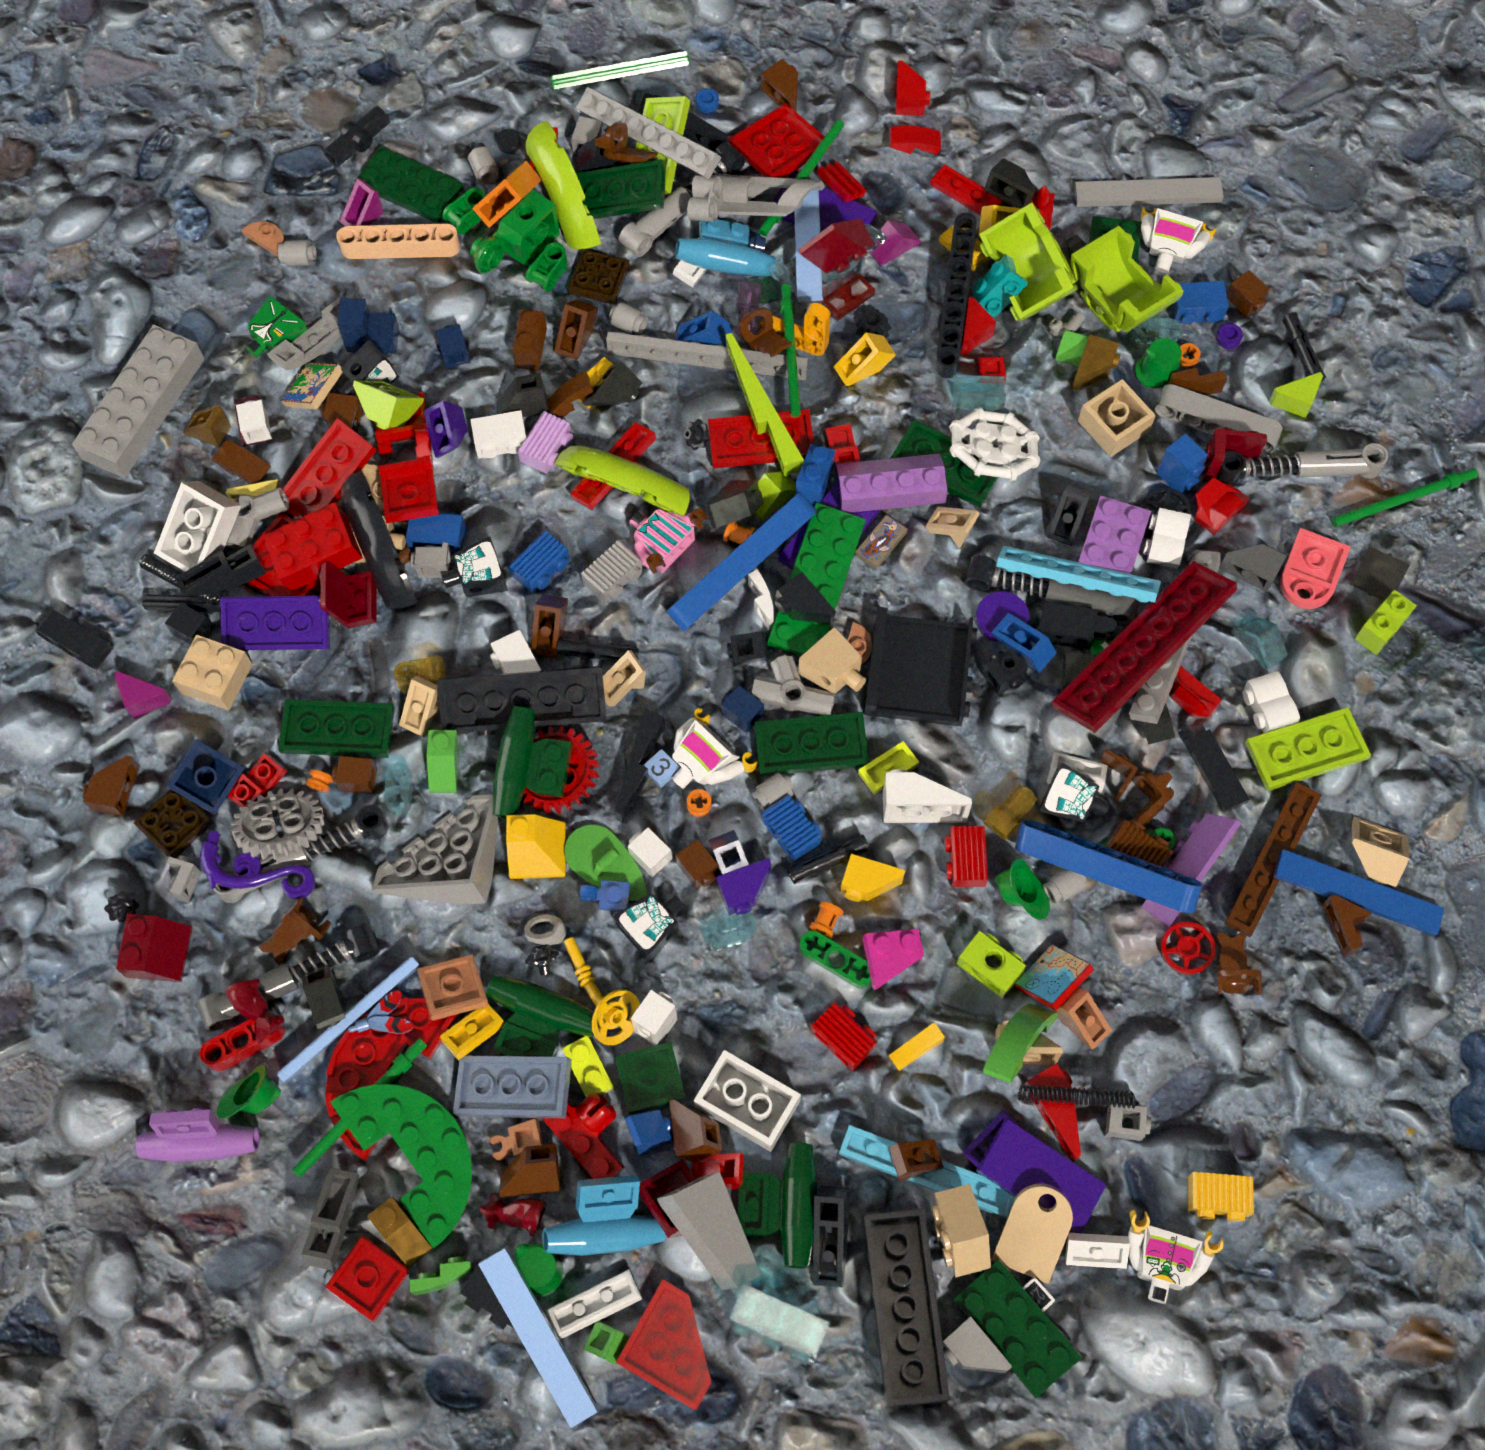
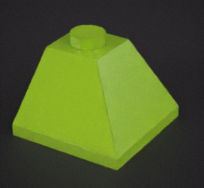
M354 380L353 383L367 419L377 422L376 426L384 430L391 429L392 427H403L424 401L423 397L384 381Z

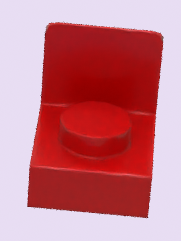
M744 1154L712 1155L693 1163L692 1173L698 1179L704 1175L720 1171L726 1188L738 1190L742 1185Z

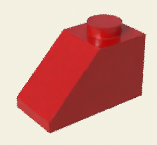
M898 61L896 115L924 116L925 106H930V91H926V80L904 61Z

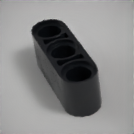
M51 610L35 630L45 641L95 670L101 666L114 649L103 638L55 610Z

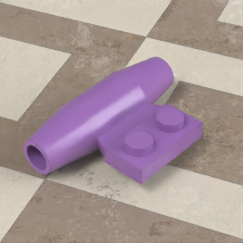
M194 1108L192 1111L168 1109L162 1113H151L149 1125L154 1131L140 1134L137 1137L136 1152L140 1159L166 1162L222 1160L258 1151L260 1135L257 1127L219 1124L212 1111L206 1108Z

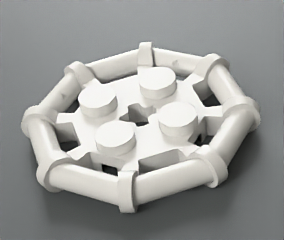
M975 408L972 413L962 419L952 421L949 427L952 432L950 453L953 457H958L975 472L974 475L978 477L986 475L1015 481L1017 476L1027 470L1037 468L1041 461L1038 456V433L1027 428L1014 417L1015 414L1012 412L1005 414ZM987 421H988V422H995V423H1002L1003 425L990 424V423H987ZM976 423V428L973 430L968 428V426ZM962 439L968 440V444H963ZM1027 447L1028 454L1021 452V448ZM974 454L979 458V460H976L973 457ZM1013 461V464H1014L1015 462H1018L1019 464H1017L1016 466H1014V465H1011L1010 463Z

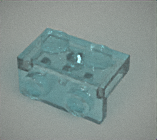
M953 376V407L960 408L961 410L985 408L988 411L1004 409L1006 401L1005 376Z

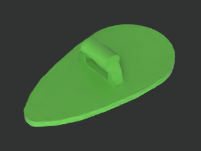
M586 825L576 829L568 837L564 850L565 859L571 870L582 879L597 888H601L602 880L630 883L629 902H637L647 896L645 881L639 867L625 846L610 830L599 825Z

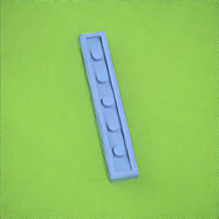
M811 190L802 201L801 207L795 210L798 303L823 300L822 270L803 257L798 251L799 248L820 233L819 190Z
M413 957L406 960L345 1014V1019H342L337 1025L329 1027L283 1067L277 1076L284 1083L291 1080L345 1033L355 1021L369 1012L388 993L392 992L419 968L416 960Z
M504 1247L479 1262V1267L570 1428L597 1413L598 1407L508 1248Z

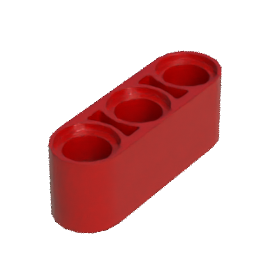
M249 1019L205 1042L200 1048V1059L214 1071L226 1070L282 1040L285 1035V1025H279L275 1033L265 1036L263 1042L258 1044L256 1041V1023ZM243 1036H248L247 1044L244 1047L238 1048V1040ZM216 1050H221V1057L217 1061L212 1062L210 1060L212 1053Z

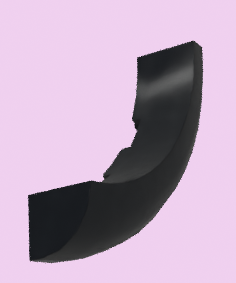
M359 471L350 476L342 486L340 497L344 511L383 603L391 608H404L414 605L418 602L401 561L395 562L394 560L399 558L364 473Z

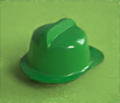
M1021 858L1015 859L1011 864V868L995 876V882L1000 889V894L1005 903L1011 906H1022L1029 915L1037 920L1046 919L1050 911V900L1044 892L1042 883L1033 874L1024 860Z
M264 1064L259 1065L249 1075L229 1088L218 1104L216 1111L219 1118H228L239 1111L260 1114L281 1095V1089L266 1075L267 1066Z

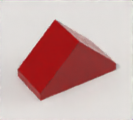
M972 297L968 299L962 354H967L993 337L996 321Z

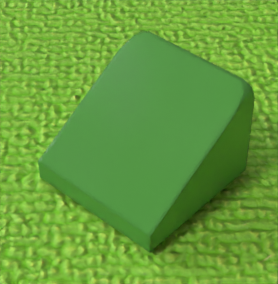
M597 1321L583 1349L617 1365L616 1361L628 1342L629 1336Z

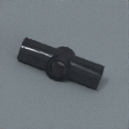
M377 106L372 108L357 122H347L341 130V136L323 150L325 157L334 167H339L357 151L365 152L371 146L373 137L390 124L389 117L383 109Z

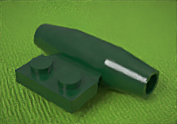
M519 706L513 707L502 735L493 780V816L507 819V815H516L526 787L537 795L564 797L573 744L568 741L545 738L534 742L535 711Z
M497 974L492 976L486 990V996L515 1013L504 1022L494 1046L495 1050L510 1056L554 1057L559 1046L558 1030L588 1037L594 1036L592 1031L594 1011L573 998L530 981Z
M808 1143L789 1144L782 1180L770 1173H743L742 1185L739 1187L738 1218L745 1235L769 1236L780 1230L784 1267L809 1268L814 1243V1195L817 1192L818 1182L813 1145Z

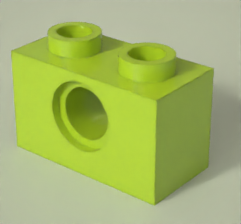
M1394 590L1365 623L1355 640L1377 655L1405 623L1417 605Z
M979 931L959 956L957 965L1003 999L1021 976L1026 965L1022 963L1023 959L1013 951L1007 952L999 946L1000 942L989 933L983 934ZM990 957L995 958L999 961L1000 966L991 968L986 964L985 960Z

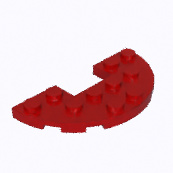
M406 997L401 998L399 1005L388 1016L408 1020L413 1025L411 1031L395 1034L371 1028L360 1033L358 1030L354 1032L347 1030L333 1051L326 1073L325 1099L328 1114L333 1125L341 1117L330 1103L332 1100L351 1090L374 1085L393 1065L392 1061L403 1052L405 1047H411L419 1038L427 1045L420 1054L431 1060L442 1043L440 1035L452 1027L459 1014L431 1021L425 998L408 999ZM368 1012L361 1016L357 1021L362 1020L364 1018L367 1019L369 1015ZM349 1129L340 1136L346 1146L364 1161L367 1160L378 1143L376 1142L364 1151Z

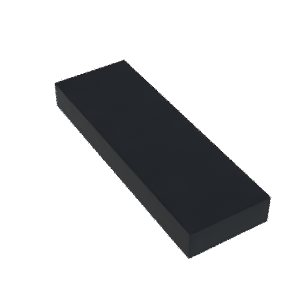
M1210 729L1184 741L1185 746L1223 813L1249 802L1248 795Z

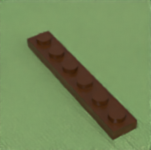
M1298 782L1294 784L1224 923L1225 925L1240 933H1245L1248 937L1253 935L1279 882V879L1273 877L1279 853L1283 849L1294 852L1322 794Z

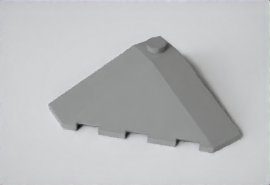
M493 794L470 797L465 801L467 806L465 810L454 817L449 813L433 825L436 831L423 841L418 837L402 849L403 857L391 865L386 861L379 866L371 889L372 892L459 905L486 903L493 879L498 817L492 815Z

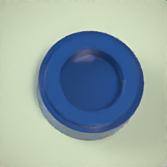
M709 88L700 90L695 96L697 109L703 113L714 112L719 106L718 93Z

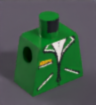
M270 296L247 326L253 341L246 346V349L253 357L257 358L265 350L268 352L273 350L285 339L291 343L308 329L302 319Z

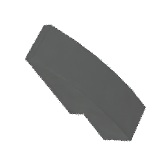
M334 1168L329 1169L310 1220L311 1229L301 1253L304 1265L333 1271L349 1221L359 1178L358 1173Z

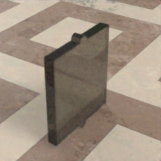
M1369 546L1350 585L1367 592L1368 596L1373 595L1385 601L1394 590H1398L1410 565L1392 557L1391 553L1385 554Z
M573 871L543 900V903L576 933L599 910V902L580 900L581 885H593Z

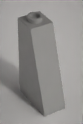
M720 1171L704 1175L657 1198L659 1205L722 1290L734 1288L735 1292H740L752 1286L751 1280L759 1277L761 1273Z

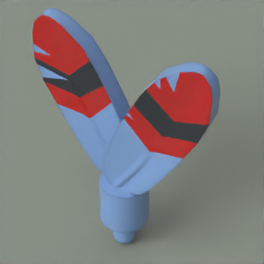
M397 990L388 993L374 1007L367 1019L364 1018L356 1021V1025L348 1028L349 1032L358 1030L360 1033L370 1028L395 1034L411 1031L413 1025L408 1020L388 1016L399 1005L402 998L401 991Z

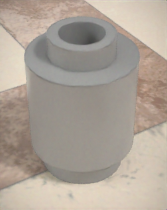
M487 147L474 148L468 155V161L477 180L483 184L493 183L498 178L499 169L490 149Z
M310 240L285 241L278 246V258L281 264H286L287 266L312 265L313 260L317 258V251L315 245H312Z
M623 302L614 305L609 314L612 326L632 335H641L648 324V317L644 315V312Z
M777 773L757 786L752 796L759 808L765 811L785 796L790 795L792 797L794 785L786 774L782 776Z
M1062 869L1047 879V883L1043 884V889L1052 903H1063L1086 888L1085 882L1087 878L1070 870Z

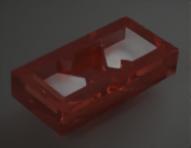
M859 273L821 300V304L828 308L831 316L836 321H839L875 295V288Z

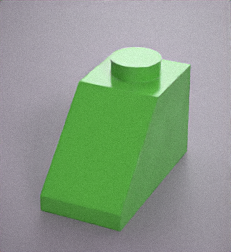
M456 730L428 731L427 769L430 793H457L461 742Z

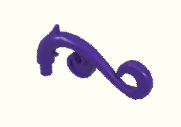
M210 831L207 841L202 843L200 863L208 878L211 889L215 888L216 883L234 889L252 888L292 873L303 876V882L301 885L294 887L288 883L287 878L282 880V888L289 898L299 899L301 897L303 899L309 896L315 887V877L308 867L292 865L261 873L262 866L260 860L257 857L253 858L251 853H241L235 858L233 863L237 874H241L244 869L248 870L247 874L240 876L228 874L217 863V861H222V858L218 855L219 847L217 846L221 834L216 831Z

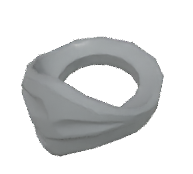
M545 914L536 916L529 920L524 927L525 938L532 943L555 945L566 940V927L563 921L555 915ZM550 922L552 925H555L552 931L537 935L531 933L532 927L537 923Z

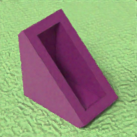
M357 178L339 222L345 226H370L384 213L378 192L362 179Z
M888 220L872 239L875 245L867 251L881 267L919 245L921 240L907 224Z
M116 671L114 675L124 706L133 718L169 705L172 701L166 690L119 671Z

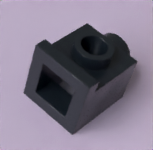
M763 631L730 636L731 643H727L729 659H733L734 663L741 664L769 660L766 637ZM747 644H751L753 648L749 654H745L743 651L744 646Z

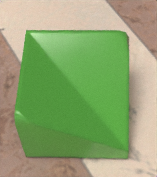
M1065 330L1055 360L1079 367L1089 337Z

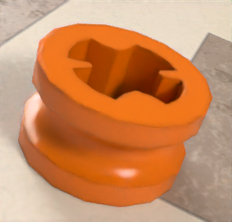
M1192 343L1181 345L1180 366L1193 368L1199 361L1200 349ZM1188 352V355L1191 353L1193 355L1192 359L1184 358V353Z
M311 770V779H307L306 785L314 790L328 793L330 790L328 785L333 783L332 776L319 770Z
M696 789L689 793L687 796V809L691 815L702 817L709 813L711 797L707 791ZM695 798H701L702 802H707L706 804L703 803L702 808H697V805L694 804Z

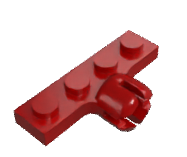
M635 422L608 453L644 466L637 462V460L656 440L655 433ZM584 478L570 495L572 500L592 511L613 487L596 479Z
M590 1093L576 1107L568 1100L566 1119L542 1118L593 1179L616 1177L625 1168L623 1163L602 1140V1131L615 1120L616 1111L612 1105L609 1108L605 1105L608 1100L599 1093Z

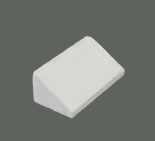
M1054 752L1047 779L1048 784L1052 780L1059 761H1062L1097 783L1100 787L1096 796H1101L1108 765Z

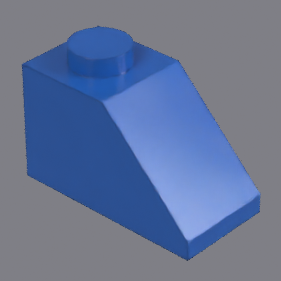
M710 311L679 325L675 340L699 342L713 346H726V334L732 333L734 325L714 311Z
M1010 613L991 632L1008 650L1013 648L1017 655L1021 654L1026 660L1027 665L1039 673L1056 654L1047 636Z
M660 1110L625 1118L639 1156L672 1143L670 1136L673 1133L672 1123L668 1116L662 1117Z

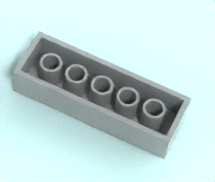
M153 324L72 443L82 460L126 478L204 361L197 342Z

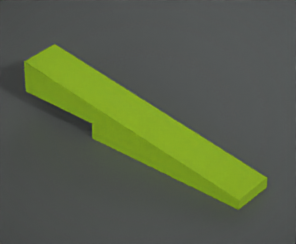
M726 334V347L757 433H769L784 476L800 472L804 463L803 457L733 334Z

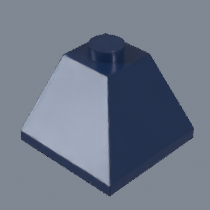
M193 739L176 765L166 787L216 815L243 772L244 767L199 740Z

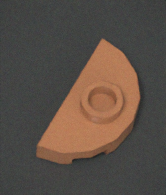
M255 222L242 229L243 235L278 257V246L283 244L285 240L282 231L276 225L269 222Z
M853 622L847 641L861 655L862 667L868 663L872 655L873 642L869 632L863 626Z

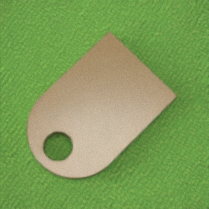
M1041 1183L1022 1189L1012 1203L991 1256V1261L996 1262L998 1259H1001L1006 1267L1049 1284L1072 1226V1209L1065 1194L1052 1185ZM1044 1194H1051L1055 1197L1056 1203L1052 1208L1046 1209L1039 1205V1198Z

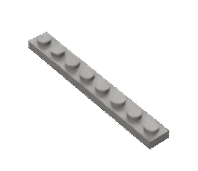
M589 87L586 88L576 107L580 112L591 118L603 121V124L608 127L615 122L625 123L628 128L629 138L707 179H710L721 159L718 154Z
M608 332L607 334L608 354L735 371L728 349L723 345L713 346L699 342H683L672 338L660 339L648 335H630L625 332ZM741 348L755 374L788 378L786 355L778 354L770 357L767 353ZM796 355L798 379L806 380L808 358Z
M1195 549L1189 565L1195 561L1217 572L1222 556L1220 552ZM1191 637L1139 688L1129 712L1131 720L1158 723Z

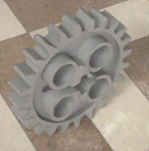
M280 789L278 794L275 795L268 791V796L265 798L258 795V801L248 800L249 807H240L241 814H234L235 821L231 822L232 834L237 847H242L244 854L250 852L253 858L261 853L262 859H266L269 854H272L273 859H277L281 853L288 857L289 851L292 850L297 854L300 853L299 847H310L308 840L317 841L316 834L322 833L321 826L325 825L324 814L319 801L313 800L311 794L305 797L304 791H300L295 795L294 789H291L287 794H284L283 789ZM273 810H277L284 832V837L282 838L278 836L272 813Z

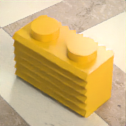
M1192 1172L1188 1176V1212L1196 1213V1217L1200 1219H1215L1216 1214L1227 1215L1228 1221L1244 1222L1245 1217L1254 1214L1253 1177Z

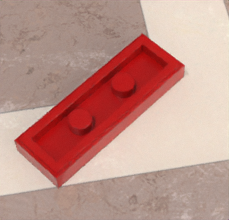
M946 164L930 180L932 187L980 216L983 206H1003L1004 204L1003 200L984 191V187Z

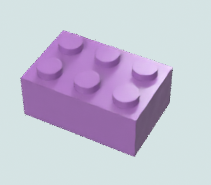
M1100 495L1078 562L1131 574L1151 511Z

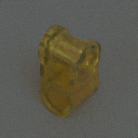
M433 655L422 659L400 662L394 669V677L397 681L398 689L407 694L409 690L407 685L410 684L411 679L415 676L438 685V679L447 678L444 658Z

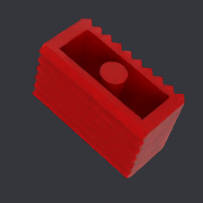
M952 826L949 836L944 837L945 852H950V862H946V879H951L952 887H986L988 873L985 826Z
M834 1002L811 1025V1033L844 1063L850 1071H853L876 1048V1034L865 1024L861 1027L854 1020L856 1016L848 1006L843 1004L840 1007Z

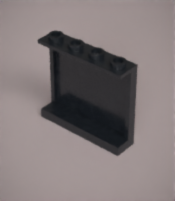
M877 607L865 715L962 727L963 718H969L970 701H966V692L971 693L973 677L968 676V670L974 667L975 652H970L971 643L976 644L978 628H973L974 618L969 617L968 624L887 615L888 608Z

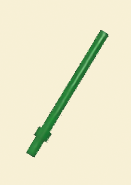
M836 120L795 179L808 178L845 126L841 120ZM767 216V219L758 230L759 233L767 236L774 224L779 223L783 216Z
M783 284L781 286L782 301L780 302V313L783 315L785 340L792 342V345L786 349L790 414L792 417H798L801 415L793 319L795 302L792 300L791 285Z
M1475 468L1458 474L1456 472L1447 474L1441 480L1332 517V524L1334 527H1338L1444 489L1452 490L1460 487L1461 483L1478 478V472Z
M419 1038L403 1055L400 1053L392 1061L393 1065L374 1085L391 1084L402 1072L405 1074L413 1066L411 1063L427 1045ZM340 1119L292 1169L298 1177H301L348 1129L344 1121Z

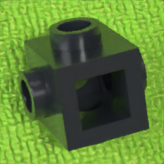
M1011 648L1005 653L999 651L993 655L990 662L985 664L983 676L999 696L1010 688L1015 690L1024 684L1028 665L1021 654L1017 655L1014 649Z

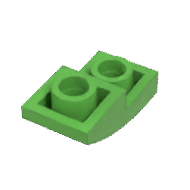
M466 1257L448 1258V1263L440 1264V1277H436V1272H426L418 1274V1279H411L410 1292L414 1295H421L447 1288L470 1275L475 1270L474 1264L471 1261H466Z

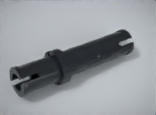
M1297 312L1285 315L1282 322L1290 336L1289 342L1295 347L1307 376L1321 372L1323 375L1321 382L1324 381L1326 375L1309 342L1310 335L1307 330H1304Z
M559 638L557 655L581 657V660L589 658L617 662L628 650H631L636 658L639 659V648L590 642L589 639L576 641Z
M861 834L842 844L838 842L834 844L833 848L799 864L788 867L787 872L792 883L795 885L835 865L848 863L851 854L859 855L870 851L869 844L865 836Z

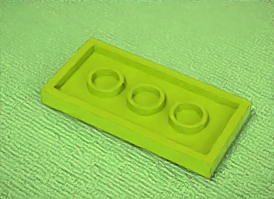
M686 96L646 98L643 116L683 136L691 100ZM639 142L636 143L635 149L656 152ZM658 153L657 156L649 161L663 159L666 163L665 194H671L677 162Z
M1349 707L1248 738L1245 742L1266 791L1356 764L1371 757Z

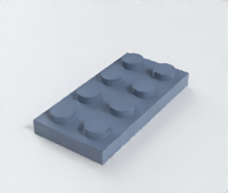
M464 1056L459 1060L453 1114L456 1116L566 1119L572 1059L568 1057Z

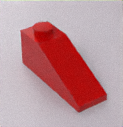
M1056 1063L1029 1079L1025 1085L1028 1084L1029 1087L1030 1085H1038L1039 1087L1047 1085L1048 1088L1050 1086L1053 1088L1061 1086L1068 1089L1069 1087L1072 1088L1071 1084L1073 1082L1068 1072L1064 1068L1060 1069ZM1036 1090L1035 1102L1033 1103L1070 1161L1075 1162L1081 1156L1074 1097L1073 1104L1071 1105L1069 1092V1103L1066 1104V1095L1064 1093V1103L1061 1104L1060 1092L1059 1103L1057 1104L1055 1091L1054 1103L1052 1104L1050 1091V1102H1046L1047 1094L1045 1093V1102L1043 1103L1041 1091L1040 1102L1038 1103Z

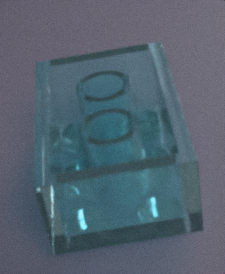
M746 1284L743 1285L729 1318L730 1325L733 1326V1333L750 1340L752 1335L762 1339V1346L777 1353L782 1348L791 1353L790 1359L803 1365H807L808 1361L815 1363L830 1322Z

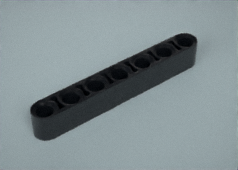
M967 212L959 214L954 221L937 348V373L946 379L956 376L959 371L976 243L977 220L974 215ZM964 249V250H967V251H966V252H959L958 250ZM961 271V272H964V273H963V274H956L955 272ZM958 293L961 296L955 297L953 294ZM950 316H958L959 318H957V319H951V318H949V317H950ZM948 338L956 339L953 342L946 341ZM949 360L953 363L947 365L942 362Z

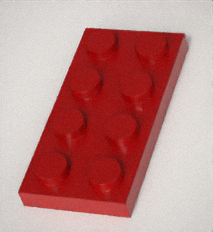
M801 410V415L798 417H792L790 411L777 412L805 460L810 445L814 444L810 410ZM751 415L708 419L713 469L779 462L769 433L758 434Z
M337 418L283 488L290 504L287 511L296 519H300L334 502L337 503L340 499L343 484L350 476L364 468L377 449Z

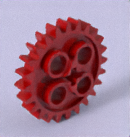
M551 726L546 735L540 729L538 732L539 738H534V742L545 738L568 741L573 744L567 778L573 776L574 780L565 786L563 798L537 795L526 787L522 799H525L524 802L527 806L533 805V808L538 812L543 807L544 811L550 814L554 807L556 812L561 814L562 806H566L571 811V803L573 801L578 805L582 804L579 798L581 795L589 798L590 795L586 791L587 787H596L591 778L599 777L597 771L593 770L600 766L598 761L595 760L598 755L592 749L593 746L590 741H585L586 738L583 734L577 735L572 728L567 733L564 727L560 726L558 733H556Z

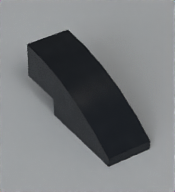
M251 544L229 557L223 551H220L175 578L181 593L184 596L220 592L240 586L266 574L267 571L261 558Z

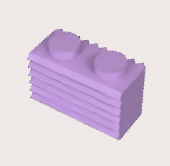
M543 411L518 450L520 462L546 474L551 467L555 468L556 465L554 463L564 447L568 448L572 442L573 434L570 423Z

